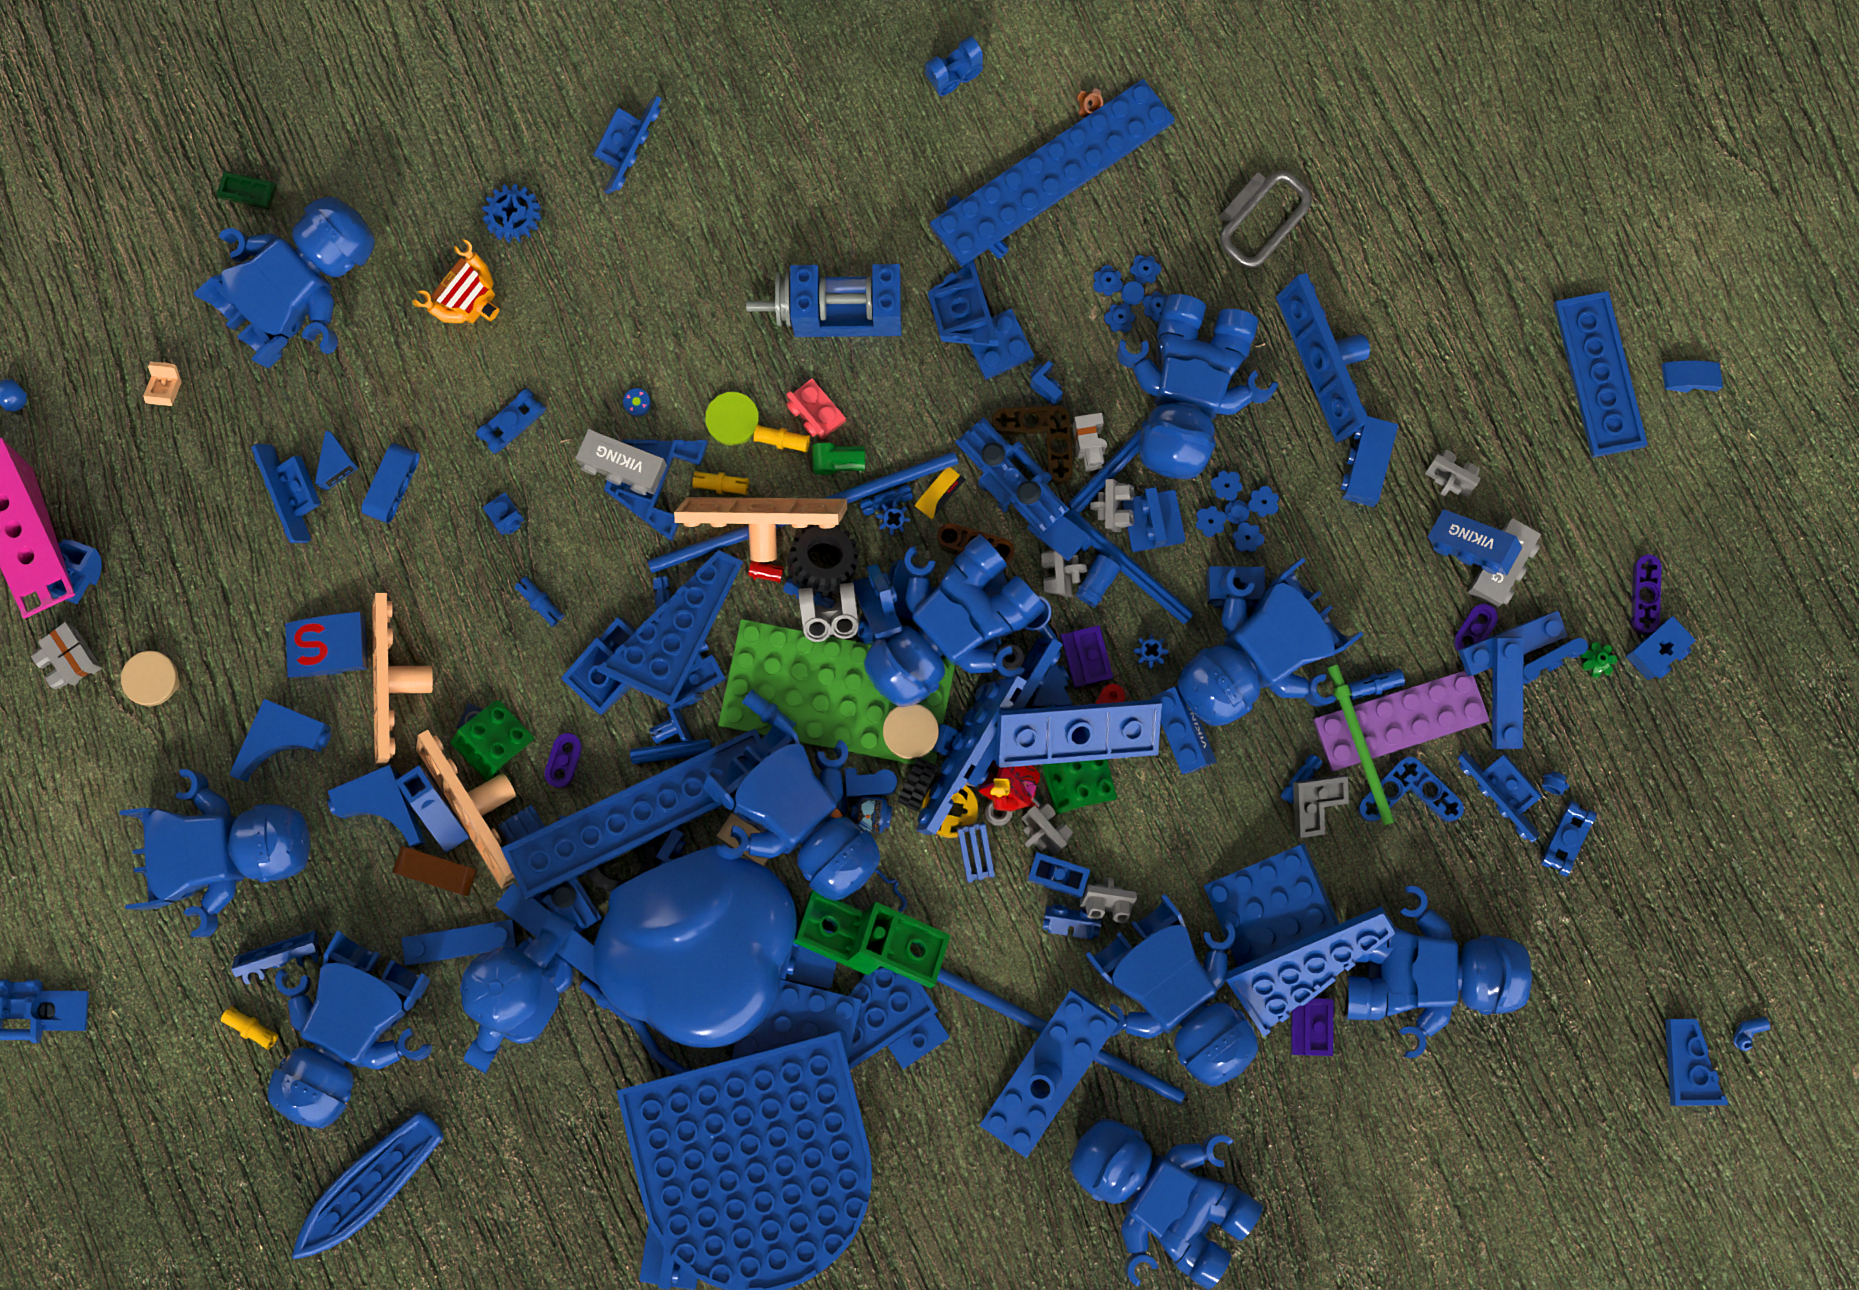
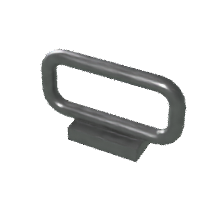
M1275 171L1267 178L1257 172L1219 215V218L1226 224L1220 235L1221 247L1239 265L1245 268L1259 267L1308 212L1312 202L1310 190L1295 175L1288 171ZM1278 181L1286 182L1301 196L1300 205L1256 256L1252 258L1245 256L1231 243V235Z

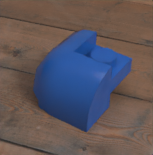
M63 539L58 545L75 595L66 599V601L78 604L89 583L96 586L102 568L101 557L95 548L73 540ZM62 579L47 586L52 597L55 599L65 595L67 592Z

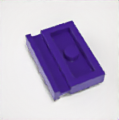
M1100 625L1061 634L1060 637L1074 689L1113 679Z
M1313 998L1304 1006L1299 1005L1291 1011L1290 1055L1333 1056V999Z

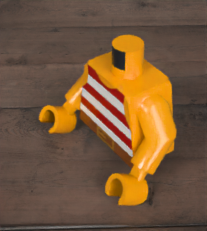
M462 239L466 243L467 249L464 252H460L454 245V250L457 254L465 256V260L463 258L459 259L431 296L427 291H417L424 296L425 301L421 304L414 299L413 304L416 307H426L429 313L445 323L462 324L465 321L474 323L480 315L488 321H492L499 313V308L491 303L495 297V293L492 290L494 284L488 266L478 254L471 252V243Z

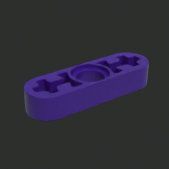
M1649 554L1640 557L1633 565L1631 625L1633 630L1641 635L1650 634L1660 624L1662 565L1656 556ZM1648 562V565L1653 567V570L1648 573V581L1641 583L1640 580L1646 578V570L1641 569V566ZM1646 587L1653 592L1651 602H1645L1640 598L1639 592L1641 588ZM1639 607H1653V610L1647 611L1646 618L1652 624L1644 628V623L1639 622V619L1645 616V609L1640 610Z

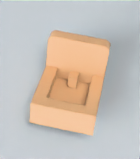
M151 361L148 366L151 378L143 395L145 403L172 406L182 383L177 366L166 362Z

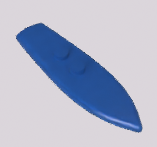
M418 1111L348 1167L314 1204L297 1236L292 1258L300 1259L312 1256L334 1247L348 1239L378 1214L443 1139V1133L437 1123L427 1114Z

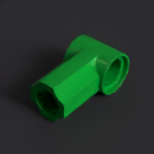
M832 443L812 445V472L818 475H831L837 471H865V446H836Z

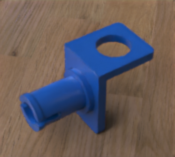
M692 694L674 703L673 706L667 707L671 715L670 719L649 728L650 734L655 735L652 738L656 744L677 733L682 741L693 740L680 710L702 700V695Z

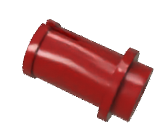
M751 560L748 576L753 577V580L760 578L780 583L784 566Z

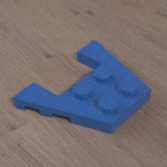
M622 439V443L663 458L667 467L654 495L648 492L646 495L636 493L630 489L631 485L623 482L621 485H616L607 481L604 491L668 540L673 541L679 523H675L674 514L656 509L657 501L673 458L701 466L708 447V441Z

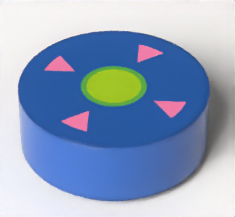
M634 388L625 394L623 405L630 415L640 417L650 410L651 400L644 390Z

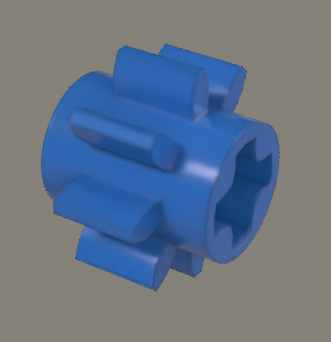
M893 501L891 507L888 508L886 505L881 504L884 511L882 514L875 515V517L882 519L883 522L878 528L884 529L886 526L889 527L888 532L890 535H893L894 529L897 528L904 532V528L901 525L904 521H910L909 518L903 515L907 508L904 506L897 509L896 501ZM890 511L894 514L899 513L896 517L898 520L896 524L892 522L887 524L886 522L889 519L887 514Z
M1150 634L1147 641L1139 638L1138 643L1142 647L1136 648L1133 651L1134 654L1140 655L1137 664L1140 665L1144 662L1148 664L1149 670L1152 669L1155 662L1162 666L1164 661L1160 656L1167 655L1169 652L1167 649H1162L1161 645L1164 639L1154 640L1153 634ZM1147 648H1156L1155 656H1146Z

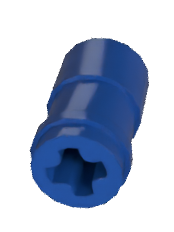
M1097 555L1084 581L1077 588L1075 594L1077 598L1092 607H1096L1102 601L1105 591L1111 586L1121 570V567L1114 562L1115 558L1113 556Z

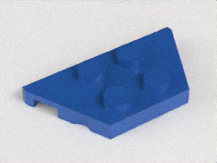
M971 260L956 274L954 272L950 273L941 284L936 285L927 293L942 342L998 346V338L974 261Z

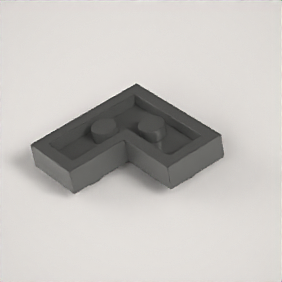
M1336 775L1293 781L1295 836L1305 838L1325 835L1324 807L1349 804L1348 776Z

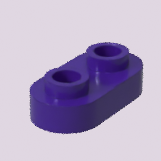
M1480 604L1470 611L1454 636L1453 643L1457 651L1466 647L1463 644V638H1469L1471 644L1488 638L1498 621L1497 612L1493 607L1487 604ZM1478 615L1485 617V624L1478 622Z
M564 733L555 739L545 768V779L553 787L564 788L572 782L582 753V743L578 737L571 733ZM571 743L573 750L570 753H565V745ZM558 770H564L565 772L562 779L556 778Z

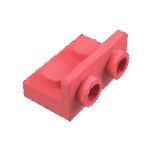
M813 378L794 393L789 391L786 394L788 400L786 406L795 417L800 415L805 421L803 426L812 437L817 435L822 441L846 422L844 415Z

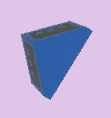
M325 431L315 484L322 490H329L359 468L338 438L331 432Z

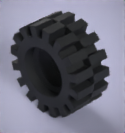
M918 757L904 783L897 803L918 812L926 794L930 790L939 766Z

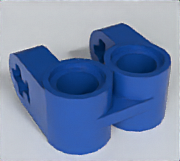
M969 36L959 42V48L954 50L947 59H940L936 56L925 63V75L939 96H945L954 91L961 82H969L983 70V54L974 37Z

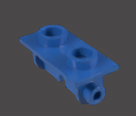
M1055 904L1052 907L1046 906L1043 929L1048 930V933L1067 936L1069 926H1073V937L1092 940L1093 937L1098 938L1101 918H1088L1086 909L1076 911L1070 910L1064 905Z

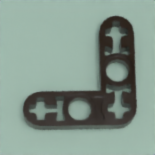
M1062 406L1001 408L994 412L992 427L1001 435L1046 433L1048 472L1052 475L1051 481L1057 485H1063L1070 481L1073 472L1070 414L1066 408ZM1055 413H1060V417L1065 418V420L1061 421V432L1050 434V431H1056V423L1050 419L1054 418ZM1015 414H1019L1018 428H1015L1016 422H1008L1005 428L1001 426V423H996L1003 415L1006 416L1007 420H1015ZM1034 414L1038 417L1039 422L1034 427H1028L1023 423L1024 416ZM1055 439H1063L1066 442L1067 448L1063 452L1053 450L1051 443ZM1068 457V460H1062L1063 470H1068V472L1064 473L1063 478H1058V473H1053V471L1057 470V459Z

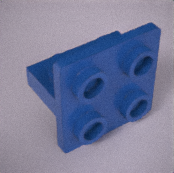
M1156 487L1145 489L1142 496L1134 497L1133 500L1122 501L1123 510H1132L1134 513V525L1127 527L1132 552L1185 542L1186 539L1175 490L1157 493Z
M649 1224L640 1281L658 1284V1288L670 1290L672 1287L695 1290L698 1278L687 1272L672 1259L659 1239H657Z

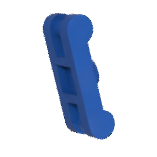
M529 388L521 391L514 401L476 431L479 439L485 440L489 444L488 448L493 454L500 452L546 411V407L542 402H537L533 398L534 394ZM526 405L530 410L523 415L520 409ZM497 429L503 432L500 437H496L493 434Z
M1576 638L1523 667V684H1528L1538 678L1540 671L1545 668L1551 672L1562 666L1564 663L1561 659L1565 657L1577 658L1585 653L1588 649L1586 640Z
M1571 800L1564 810L1540 864L1547 868L1551 866L1557 869L1559 874L1567 877L1572 870L1585 837L1597 817V813L1590 809L1586 811L1580 808L1578 803ZM1573 817L1582 820L1579 827L1571 824ZM1557 850L1566 854L1563 860L1556 857Z

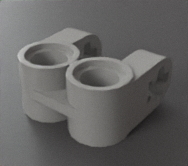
M854 583L840 584L841 602L829 609L821 605H815L812 587L798 589L803 631L809 640L821 642L827 639L829 635L847 639L857 633L858 614ZM841 619H849L846 622L839 621ZM814 622H821V624H819V625H814V624H812V623H814Z

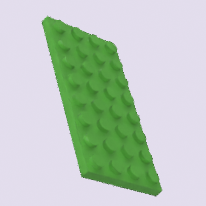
M741 619L719 719V727L741 732H748L756 728L759 735H767L772 725L768 722L763 723L758 714L742 704L745 697L753 689L770 704L775 703L779 711L793 722H796L792 730L796 732L799 742L802 744L834 750L838 740H842L848 748V753L913 766L917 760L903 759L896 756L889 750L884 741L883 725L885 719L898 706L879 693L865 671L864 660L872 646L871 644L830 636L824 641L813 642L805 636L804 631ZM942 659L945 665V675L939 682L938 689L930 693L929 697L917 703L932 712L937 720L938 727L939 724L944 725L955 665H952L947 659ZM931 750L922 759L936 765L938 753Z

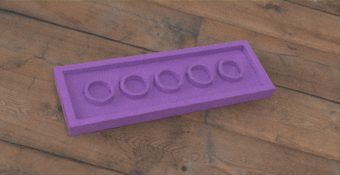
M1466 671L1353 706L1372 759L1490 721L1474 676H1467ZM1343 710L1313 720L1331 772L1361 763Z

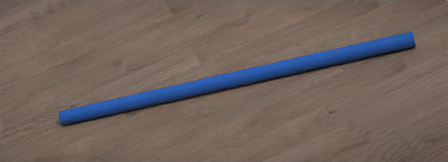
M951 452L822 499H847L848 504L959 464L955 452ZM776 524V529L789 524ZM746 525L648 560L651 573L749 539V527Z
M911 952L914 956L920 957L917 954ZM941 967L937 978L938 982L1040 1034L1048 1024V1021ZM1100 1049L1093 1060L1179 1105L1186 1094L1185 1091L1103 1049Z

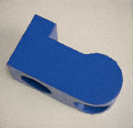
M845 768L848 799L861 798L862 796H887L894 793L897 789L896 775L890 770L883 769L876 774L857 775L856 768Z

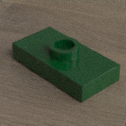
M223 171L216 196L219 199L270 210L277 185L274 182Z

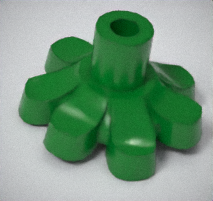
M1598 642L1591 643V651L1587 650L1581 655L1582 658L1587 659V661L1581 664L1584 671L1592 669L1591 676L1593 678H1599L1602 671L1607 676L1611 675L1613 672L1611 665L1617 663V657L1610 655L1612 647L1604 645L1601 648Z

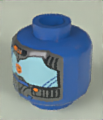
M862 796L859 803L852 806L851 821H856V824L860 825L864 831L868 830L870 833L881 834L885 828L890 827L892 806H888V802L884 798Z

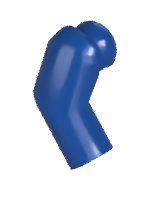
M1764 1016L1742 1021L1733 1036L1734 1045L1742 1051L1750 1050L1753 1046L1751 1043L1754 1033L1770 1030L1768 1018Z

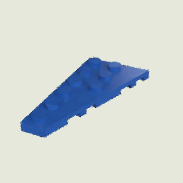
M1019 676L984 683L977 689L973 708L966 713L963 720L965 725L961 733L953 740L952 748L954 749L950 757L941 766V777L929 792L930 800L928 805L922 809L917 821L919 824L916 831L924 835H935L953 806L951 797L960 788H964L968 781L965 778L966 772L971 764L977 766L995 736L998 725V711L1011 709L1014 704L1010 700L1016 688L1022 690L1027 682Z
M1381 906L1227 971L1225 979L1261 1034L1265 1037L1271 1032V1027L1278 1021L1284 1022L1290 1017L1289 1013L1297 1006H1304L1335 982V976L1344 969L1349 971L1356 965L1355 961L1363 954H1370L1395 934V928Z
M882 966L869 976L864 975L848 995L863 999L848 1059L849 1069L851 1070L938 1012L920 983Z

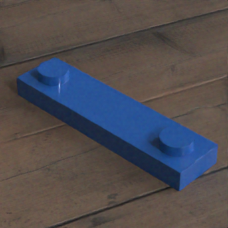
M1552 611L1461 648L1458 652L1467 676H1473L1493 667V638H1524V655L1568 636L1559 611Z
M1521 637L1493 638L1492 748L1494 749L1523 748L1524 638Z
M514 920L402 938L405 966L482 954L502 946L511 948L518 946Z

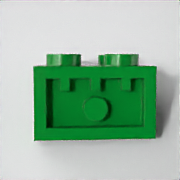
M495 700L459 728L450 744L487 782L497 775L504 764L532 743L534 737L499 700Z
M1107 759L1042 764L1055 815L1117 799Z

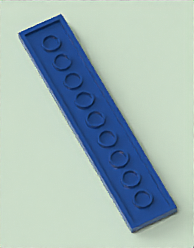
M1142 79L932 220L930 227L960 267H962L1171 126L1175 118L1146 81Z
M756 728L502 847L503 855L525 900L724 806L722 803L715 802L704 791L703 785L706 777L711 775L714 779H717L728 768L734 757L742 763L749 774L756 766L744 754V750L748 745L752 748L761 741Z

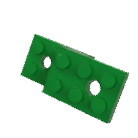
M812 890L806 901L794 943L868 976L882 966L932 988L936 985L951 935L876 901L863 912L838 900L834 901L824 898ZM825 920L831 922L834 926V933H827L823 929L822 922ZM911 944H916L920 947L921 957H916L911 953Z

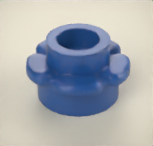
M1552 771L1550 774L1543 775L1542 787L1546 791L1555 795H1563L1565 789H1569V784L1566 782L1567 778L1563 774Z

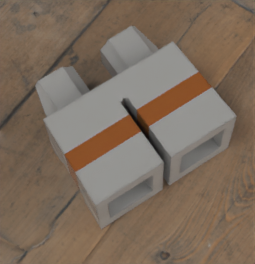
M1102 413L1074 418L1072 432L1077 459H1084L1085 471L1100 470L1104 463L1103 455L1107 442L1097 436L1101 434L1104 424Z
M66 622L38 642L41 647L31 655L34 663L41 669L51 663L53 664L55 670L47 674L45 679L50 687L56 690L67 684L75 686L84 676L89 673L94 674L102 669V666L90 648H88L76 627Z

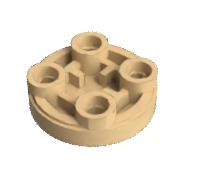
M156 651L137 653L126 662L121 673V685L126 696L135 703L146 707L164 703L180 686L178 671L174 662L166 655Z
M922 705L898 706L885 719L883 725L884 741L889 750L900 758L912 760L918 759V757H925L934 748L938 740L937 720L932 712Z

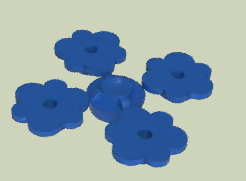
M1136 256L1133 261L1134 265L1130 268V273L1135 275V281L1128 282L1124 286L1120 280L1121 273L1114 271L1109 265L1103 266L1101 272H1095L1094 290L1098 293L1103 292L1106 296H1111L1113 292L1121 290V297L1125 302L1119 306L1116 304L1111 305L1110 312H1107L1104 316L1105 323L1111 325L1110 328L1113 332H1118L1119 330L1129 332L1131 330V322L1135 320V315L1130 313L1131 307L1129 305H1137L1141 302L1145 307V316L1152 317L1155 322H1159L1168 295L1162 296L1160 292L1156 291L1152 296L1144 298L1145 291L1142 286L1146 281L1154 283L1156 276L1161 272V266L1158 263H1154V257Z
M1221 471L1218 477L1212 479L1211 487L1216 491L1215 495L1217 498L1221 499L1224 497L1227 501L1231 502L1227 504L1225 513L1222 511L1217 512L1215 506H1210L1208 510L1200 509L1196 515L1198 519L1196 528L1202 530L1204 536L1213 537L1216 532H1223V524L1228 519L1233 524H1239L1238 531H1235L1232 535L1233 540L1236 541L1235 548L1239 552L1247 550L1253 553L1256 551L1257 546L1263 544L1264 536L1259 533L1257 525L1250 526L1245 522L1249 517V509L1252 512H1257L1260 517H1265L1267 514L1273 515L1278 511L1277 502L1279 496L1275 493L1272 494L1270 487L1263 486L1259 491H1252V499L1247 506L1243 501L1235 500L1237 492L1242 490V484L1239 483V474Z

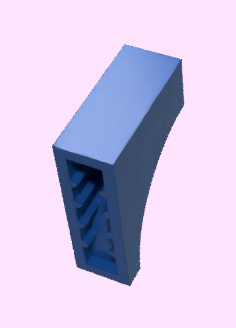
M264 699L229 775L248 782L255 769L267 758L278 752L297 748L320 752L322 747L325 748L330 741L331 732L329 731L331 727Z
M391 765L385 766L328 791L330 799L327 800V803L333 815L337 814V817L343 819L357 815L381 816L392 822L403 833L409 846L417 848L426 844L413 809L396 783V780L400 778L396 767Z

